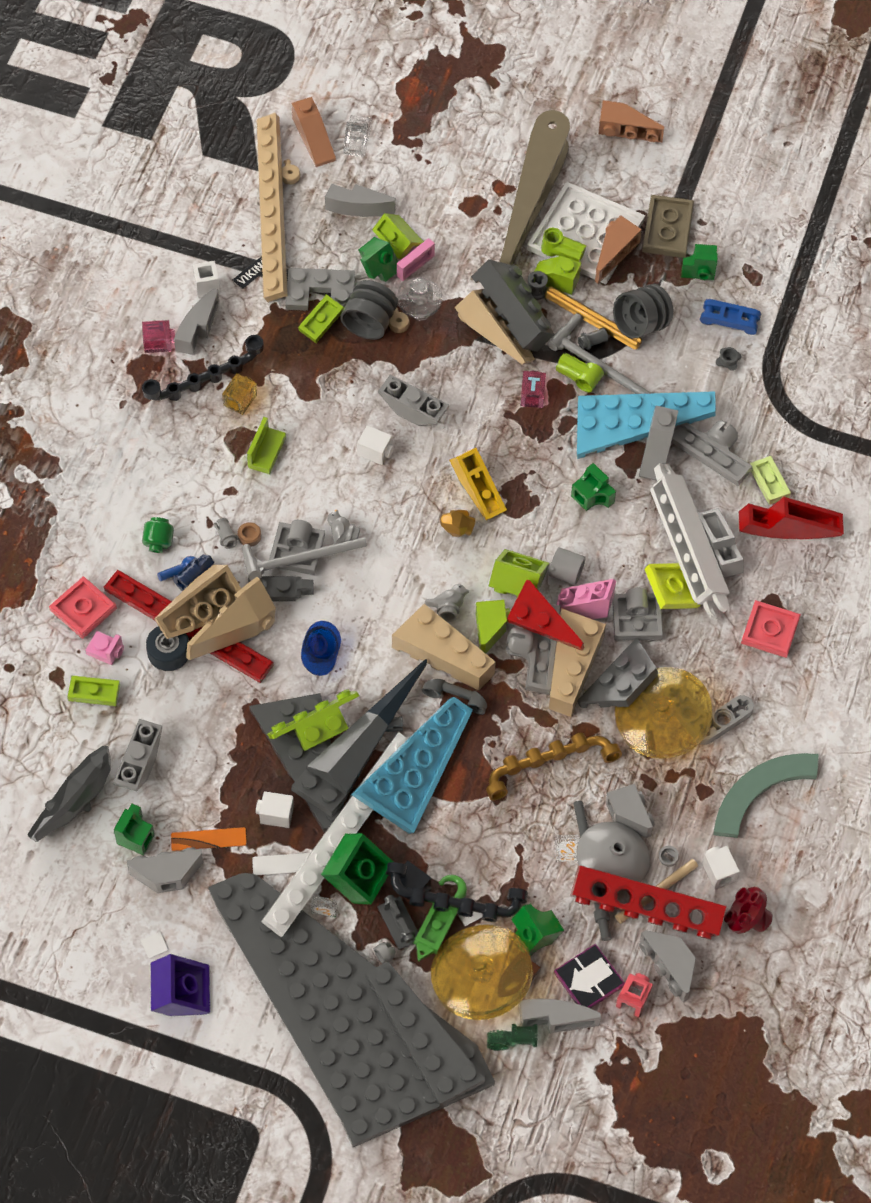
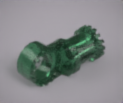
M512 1023L511 1031L497 1030L495 1032L493 1030V1033L489 1031L487 1033V1048L503 1051L510 1047H515L516 1044L532 1045L537 1048V1038L535 1037H538V1025L533 1024L532 1027L517 1026L516 1023Z

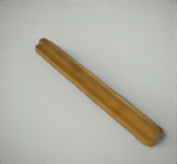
M552 286L546 291L545 298L574 315L576 313L580 314L584 321L598 329L604 328L608 335L634 350L640 347L642 338H629L623 335L616 323Z

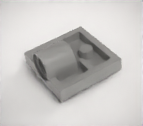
M299 519L292 521V524L279 522L269 560L321 548L325 538V530L314 529L309 522ZM319 558L279 567V569L315 575Z
M635 587L627 590L626 594H614L612 601L614 640H662V613L654 593H647L646 589Z

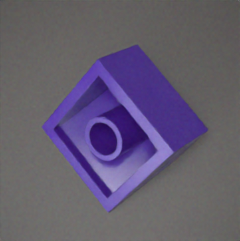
M173 954L151 962V1011L168 1016L209 1014V964Z

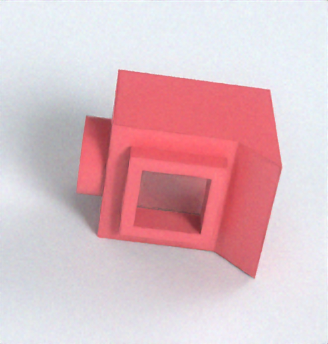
M636 973V975L629 974L617 998L616 1007L620 1009L622 1004L625 1003L636 1008L634 1016L639 1017L652 990L653 984L649 982L650 979L640 973Z

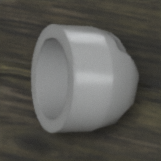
M664 846L659 851L660 862L667 867L674 866L679 860L677 849L673 846ZM666 852L674 859L673 862L664 856Z
M383 942L373 948L376 957L382 964L387 961L390 962L395 956V948L388 942Z

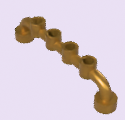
M577 733L572 736V743L563 745L561 740H556L549 744L548 751L541 753L539 748H532L526 752L527 758L518 760L515 755L504 758V765L494 769L490 774L489 786L486 788L490 800L502 799L507 795L508 790L504 782L499 781L500 777L507 774L510 776L516 775L522 769L528 767H540L544 762L552 759L556 761L561 760L574 752L583 753L592 746L598 745L603 747L600 753L606 763L618 760L622 756V752L618 744H612L605 737L591 736L586 738L584 733Z

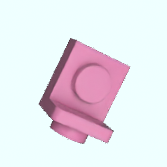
M96 631L86 648V654L112 665L115 659H119L123 653L124 645L122 638L118 634L112 638Z

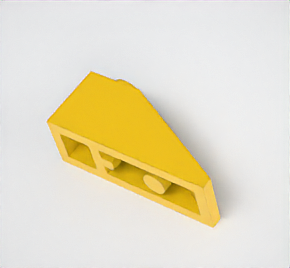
M477 448L470 449L449 460L460 483L485 520L507 510Z

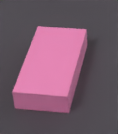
M428 238L397 263V277L404 281L435 256V243Z

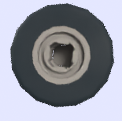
M155 627L146 639L147 656L151 664L163 671H174L181 668L188 661L186 658L187 643L189 642L187 634L166 639L160 627Z

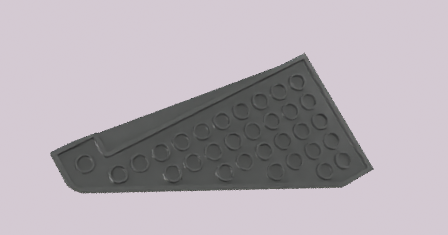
M241 873L208 887L220 916L235 938L333 1106L353 1148L495 1085V1080L478 1045L426 1006L485 1078L484 1084L440 1107L366 978V972L376 968L373 964L303 910L300 911L282 937L277 935L261 921L281 893L257 875Z

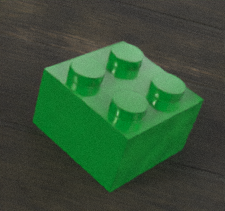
M344 834L321 875L353 904L371 905L388 877L386 875L387 864L393 861L364 834Z

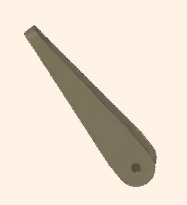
M545 111L535 121L500 258L501 263L514 264L564 166L569 151L567 136L570 130V122L567 116L560 111ZM550 124H555L557 127L551 129L548 126Z

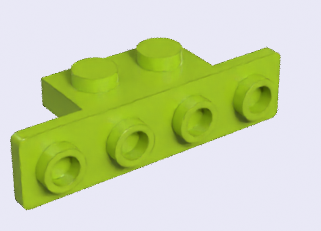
M349 689L344 690L336 695L337 699L331 702L324 700L315 705V710L309 713L306 710L293 716V721L287 724L283 721L272 726L273 731L267 733L270 739H275L294 729L303 750H308L348 729L339 706L359 697L357 691L350 692Z

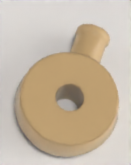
M284 160L285 166L282 168V181L285 184L293 185L300 179V170L297 166L291 165V160Z
M396 308L389 320V327L395 333H403L408 329L410 321L406 314L398 312V308Z

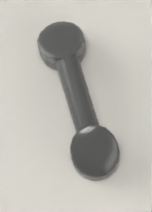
M443 679L428 680L422 688V692L431 698H439L442 691L467 699L469 700L467 706L473 709V713L479 715L485 714L488 707L485 699L478 692L453 685Z

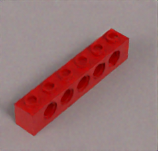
M581 865L577 868L570 894L571 897L576 898L575 902L589 906L590 902L600 904L599 909L614 913L615 909L622 910L626 917L638 919L640 915L649 918L648 923L663 926V922L672 924L673 930L687 933V930L690 929L697 931L698 937L709 940L712 939V936H719L727 907ZM595 883H600L605 887V894L602 897H597L593 894L592 887ZM619 890L628 892L629 901L626 904H622L617 900ZM643 897H650L653 900L654 906L652 910L647 911L641 906ZM669 903L676 905L678 908V913L674 918L666 914L665 909ZM693 910L699 911L702 915V921L699 924H694L690 920V914Z

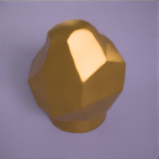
M451 510L450 513H445L440 517V524L454 537H461L464 534L470 536L474 529L475 518L470 517L467 510Z

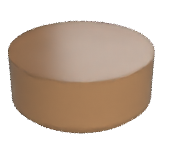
M252 522L242 524L238 529L239 542L242 545L248 544L251 547L257 545L261 540L260 527Z

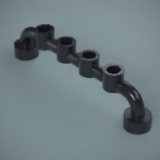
M250 335L245 341L246 354L240 357L236 355L231 356L228 362L222 365H210L208 371L199 375L192 373L187 377V380L180 383L171 382L162 391L158 381L154 379L146 380L142 385L143 395L149 400L160 401L169 398L171 401H177L180 399L182 391L189 389L192 392H197L202 387L201 383L208 380L212 383H218L222 379V374L228 371L232 374H239L242 371V365L249 363L263 351V339L259 335Z
M398 862L387 864L386 875L391 877V885L394 891L403 897L410 898L409 904L412 906L423 907L425 902L434 903L433 909L436 911L447 912L449 907L458 908V915L472 917L473 912L482 913V920L496 922L497 917L509 918L514 916L519 911L521 904L527 903L528 891L520 888L508 889L507 901L511 902V905L503 908L494 903L484 904L475 902L470 898H456L446 893H432L422 888L405 887L401 883V878L406 877L407 866Z

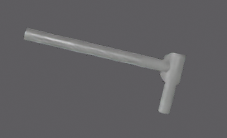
M576 313L548 341V346L554 351L566 348L587 363L597 364L603 369L604 374L635 394H651L571 341L570 335L572 330L582 320L580 314Z
M365 537L263 562L254 557L251 546L248 544L242 546V552L245 558L244 564L248 577L252 581L256 577L260 579L266 570L366 547L367 543Z

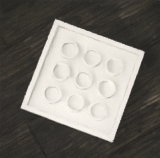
M566 182L527 244V250L546 259L557 257L558 255L547 256L541 251L545 230L553 227L561 230L563 236L587 245L581 260L580 273L595 280L596 268L608 224L611 221H615L621 215L640 228L645 220V215ZM616 267L601 281V283L607 284Z

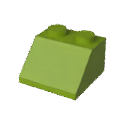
M504 549L495 560L488 586L494 588V591L497 593H511L516 595V598L526 580H530L540 590L549 562Z

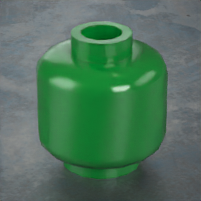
M152 517L150 521L144 524L143 545L149 547L150 552L163 553V549H168L172 545L174 527L169 523L168 519Z

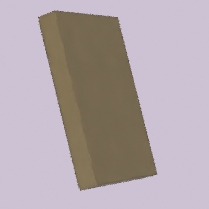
M651 195L642 252L685 258L694 200Z

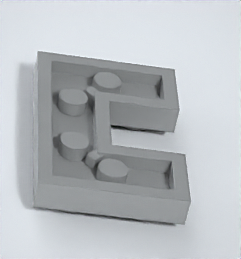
M288 268L286 310L308 311L309 292L331 293V298L345 307L346 303L350 300V295L355 285V270Z

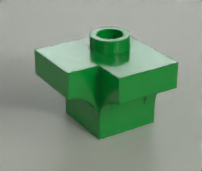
M374 237L358 249L362 257L360 259L369 278L375 279L379 276L380 280L386 282L397 273L398 260L390 242Z
M695 244L694 253L689 257L683 258L681 278L714 280L718 261L717 245Z
M592 463L586 468L584 474L572 484L571 497L586 511L595 505H604L609 508L615 503L616 490L608 484L609 477Z
M132 803L128 810L124 809L113 830L118 845L144 855L155 835L152 824L142 820L141 807Z
M531 904L524 905L511 919L517 928L512 938L521 953L527 957L545 946L552 945L565 931L552 910L542 912L535 909Z

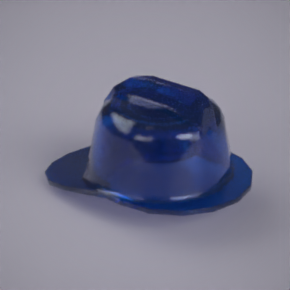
M327 621L315 622L309 627L303 638L301 660L307 671L313 675H327L335 666L341 644L340 632L335 625Z

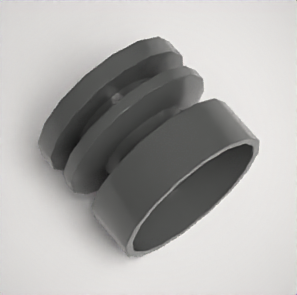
M372 280L358 281L350 295V300L346 303L341 313V321L350 332L359 337L372 340L379 339L385 334L389 320L398 306V298L393 291L381 283Z
M648 284L644 287L624 292L616 298L613 306L614 321L622 334L629 338H640L665 329L670 325L674 313L673 303L669 294L663 287L657 284Z

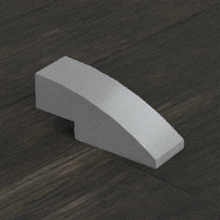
M331 184L325 195V210L350 216H383L384 213H395L396 198L357 184L354 185L352 190Z
M212 289L204 295L187 313L174 337L176 352L193 355L198 338H208L219 305L218 289Z
M719 508L698 513L723 577L727 578L744 573V559L735 545V536Z
M555 999L519 1000L518 1009L522 1028L547 1024L549 1034L600 1026V1012L586 1006Z

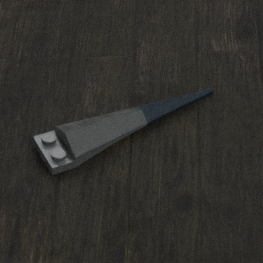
M427 659L423 660L316 757L294 782L291 791L332 817L347 799L376 746L425 669Z

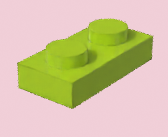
M326 294L299 325L298 330L317 343L338 319L344 307Z
M72 675L67 696L68 701L116 706L120 681Z

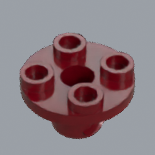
M742 887L739 889L735 896L736 900L724 916V922L737 934L745 933L752 928L757 932L767 930L772 923L773 915L766 909V893L759 887L748 889Z

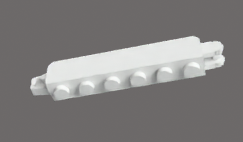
M659 463L654 468L657 482L650 488L652 497L693 600L697 604L704 606L711 619H718L720 611L724 613L730 607L727 595L730 592L683 475H676L669 464Z

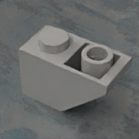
M635 784L607 792L605 803L613 822L624 824L645 838L651 837L652 828L655 826L652 814L646 812L644 807L646 802L642 791H638Z

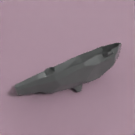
M101 746L89 754L67 777L54 797L45 803V809L27 834L30 839L38 842L55 829L67 825L82 811L89 812L92 809L90 802L103 789L111 771V756L108 746Z

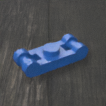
M713 299L705 300L703 305L704 312L701 313L700 317L701 323L743 330L749 335L757 333V322L761 317L759 310Z

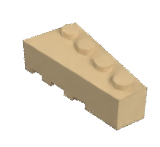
M425 604L392 634L393 649L397 651L402 650L418 661L419 659L422 661L427 659V663L432 668L438 671L442 670L450 674L452 678L477 690H480L495 675V661Z
M561 608L560 616L582 640L585 648L581 651L557 642L549 709L571 717L603 642L606 624Z

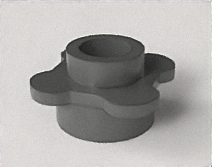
M731 347L722 348L720 350V357L716 359V365L719 367L724 366L734 371L737 369V362L741 359V354Z

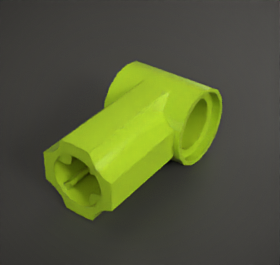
M553 227L545 230L541 251L550 257L558 255L581 262L587 245L563 236L561 230Z
M568 353L563 354L556 365L557 372L574 380L576 385L587 393L592 392L604 376L603 369L592 362L586 364Z

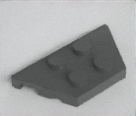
M635 639L577 700L581 708H587L588 704H599L600 708L611 706L629 707L659 675L656 666L640 641Z

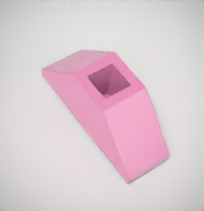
M609 579L563 588L558 596L556 605H560V612L562 608L593 620L606 618L614 598L616 581Z

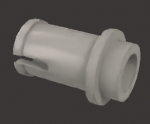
M218 519L217 523H214V527L221 538V546H224L226 549L235 547L238 543V536L233 533L228 519Z

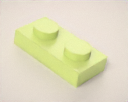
M771 456L750 463L752 465L751 473L769 505L778 502L783 497L790 498L791 492Z

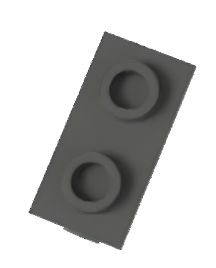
M393 895L385 897V903L377 906L400 950L414 943L418 931L401 897L394 898Z

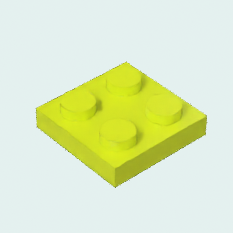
M679 563L648 564L644 570L660 609L698 608L700 606L691 596Z

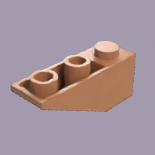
M603 100L598 134L662 142L664 126L625 103Z

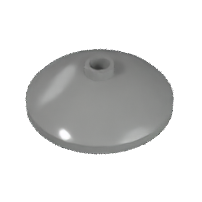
M617 822L595 824L583 833L577 845L576 858L578 866L581 865L641 882L648 872L650 855L647 845L635 830ZM614 847H618L621 852L616 851ZM594 884L595 886L605 890V887L602 884Z

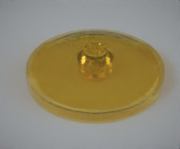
M657 667L659 675L629 707L615 706V719L621 737L633 750L652 758H673L691 751L705 738L712 723V703L706 687L693 674L674 667Z
M494 925L472 926L455 933L439 948L431 967L432 985L441 1004L453 1014L471 1020L495 1018L513 1009L525 997L533 977L532 960L524 942L510 930Z

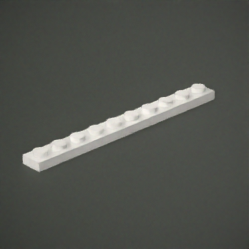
M398 732L359 786L408 738ZM351 796L261 921L264 925L280 937L285 934L323 881L324 877L321 873L344 834H356L373 809Z

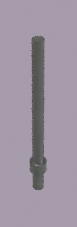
M575 801L573 805L581 838L583 833L589 828L583 801ZM593 885V894L597 897H602L601 888ZM594 903L595 911L593 913L595 922L599 924L602 941L611 940L612 937L608 923L610 921L609 912L599 909L600 904Z

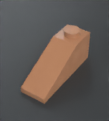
M308 97L293 102L292 119L315 167L336 161L320 112L313 98Z
M621 215L615 221H611L606 227V234L596 268L595 282L598 284L640 243L642 229Z

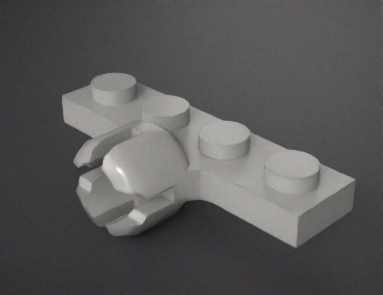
M717 421L706 433L698 431L688 423L675 426L671 443L733 484L739 486L752 471V465L729 451L738 440V432L731 424L725 429L726 421Z
M551 604L557 613L560 614V605ZM511 628L506 641L508 644L506 652L509 655L522 657L528 661L525 690L549 694L551 691L556 641L527 629Z

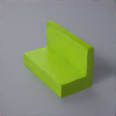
M384 213L372 229L381 240L390 242L398 259H403L413 246H419L424 242L400 215Z
M263 417L247 452L248 468L270 475L286 439V433L269 428L267 417Z

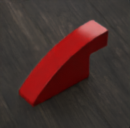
M783 497L769 509L748 503L739 511V532L779 539L838 537L844 534L843 514L787 497Z

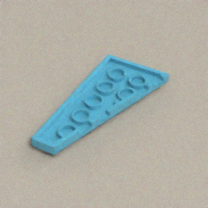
M715 391L578 396L577 459L583 458L585 454L597 451V453L605 451V448L616 444L621 446L647 438L656 405L678 410L675 426L683 423L691 424L716 416Z
M455 697L450 698L351 795L407 833H414L473 709Z

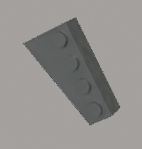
M488 259L471 276L475 283L480 282L484 287L482 291L487 299L491 298L497 305L495 311L504 320L509 322L507 325L508 329L523 349L537 352L555 335L551 329L550 321L542 313L541 305L533 297L531 287L524 281L522 271L516 265Z

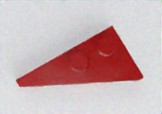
M526 580L507 617V621L583 651L585 647L582 640L532 582Z

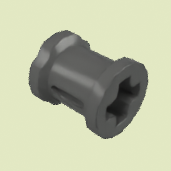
M534 271L528 276V284L532 289L531 293L535 300L543 299L547 291L548 278L541 271Z

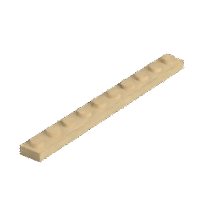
M276 113L257 119L263 298L267 302L287 296L280 117Z

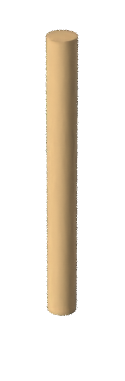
M691 859L657 884L656 887L668 890L695 870L698 864L694 859ZM643 897L641 906L645 907L653 900L650 897ZM624 911L615 915L616 920L620 924L629 918L624 916Z

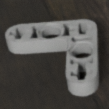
M679 685L668 686L663 697L665 705L692 738L701 745L710 744L752 715L754 708L751 698L740 695L706 716L685 689ZM671 693L673 695L679 694V702L675 698L670 699ZM738 705H746V711L744 709H740L739 711H737ZM692 710L695 712L696 717L692 720L686 719L683 716V712ZM725 715L730 719V723L722 725L718 723L717 717ZM709 728H711L709 730L708 736H706L705 734L700 735L701 729L703 731H706Z

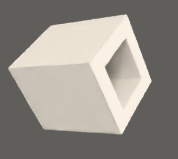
M215 261L193 264L198 298L203 297L212 289H218L220 294Z
M366 426L357 442V455L380 465H383L386 458L391 457L394 450L392 435L370 426Z
M264 791L262 800L258 799L256 814H259L260 824L290 828L294 808L293 796Z
M718 846L713 847L704 854L702 865L714 889L737 881L740 871L728 846L722 848Z

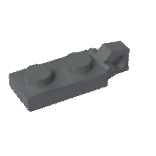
M261 576L260 578L272 601H296L297 598H301V595H314L313 580L302 579V577Z

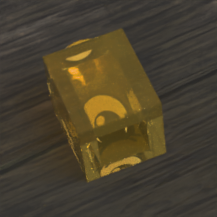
M236 374L222 393L223 406L243 415L257 396L256 383L247 376L243 377Z

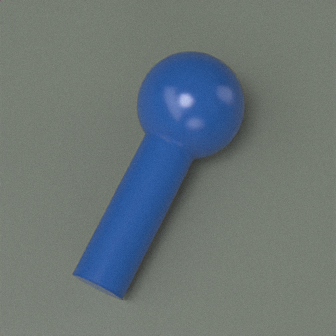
M187 556L181 564L158 572L159 581L161 582L178 575L196 557Z

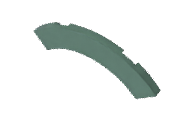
M802 753L780 756L748 771L732 786L725 796L717 814L713 835L738 838L740 824L748 807L773 785L783 781L800 779L816 780L819 754Z

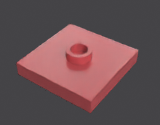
M83 576L49 606V609L79 637L84 639L117 609V605Z
M755 600L741 644L787 658L801 614Z

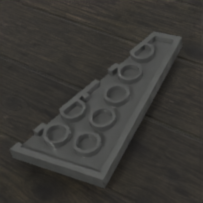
M321 693L249 706L250 712L256 718L262 732L270 741L273 750L294 782L307 769V766L331 745L330 739L308 750H303L294 729L275 739H270L267 733L273 731L271 727L285 721L287 724L293 721V716L306 710L309 713L315 710V705L322 702ZM306 801L324 833L344 807L343 803L330 817Z

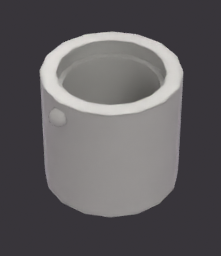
M558 547L551 562L548 575L576 585L581 576L586 557Z

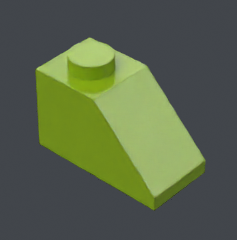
M557 256L539 261L535 271H541L547 275V287L552 286L559 291L572 295L580 279L581 262Z
M504 600L476 602L475 615L479 648L485 654L506 632L510 608H505Z

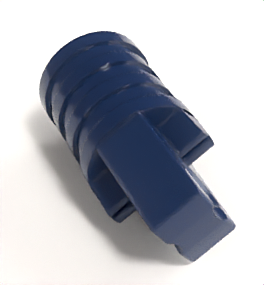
M205 554L201 555L198 559L194 558L178 575L173 577V581L183 591L215 562L210 555Z

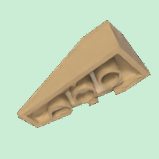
M484 289L471 291L455 306L459 318L519 363L527 364L535 360L531 351L523 349L508 329L507 325L509 322L504 320L495 311L497 307L495 302L491 298L487 299L482 293Z
M213 565L198 576L154 619L166 639L204 627L208 622L213 624L220 614L219 610L224 605L228 608L237 599L235 594L241 587L228 565Z
M258 577L254 578L235 594L237 599L228 608L224 605L219 610L220 614L213 624L208 622L187 643L186 658L188 660L252 638L273 626L276 607Z

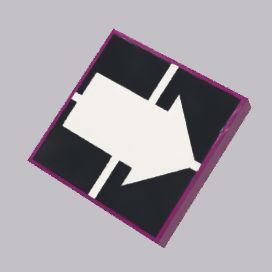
M596 944L554 970V975L574 1002L588 1008H593L623 988L625 984Z

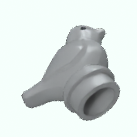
M338 510L328 515L327 521L331 527L334 544L358 539L360 528L355 527V524L350 525L345 517L340 516Z
M456 584L452 589L442 592L437 597L426 599L425 605L436 607L437 614L446 622L455 621L458 618L459 608L463 605V598L469 593V590L461 584Z

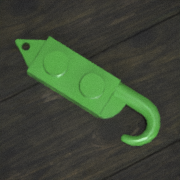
M446 875L439 881L440 886L448 881L456 883L458 890L454 897L465 898L467 886L459 876ZM433 903L414 940L418 961L433 953L437 954L457 915L458 908L449 907L447 912H440L433 909Z

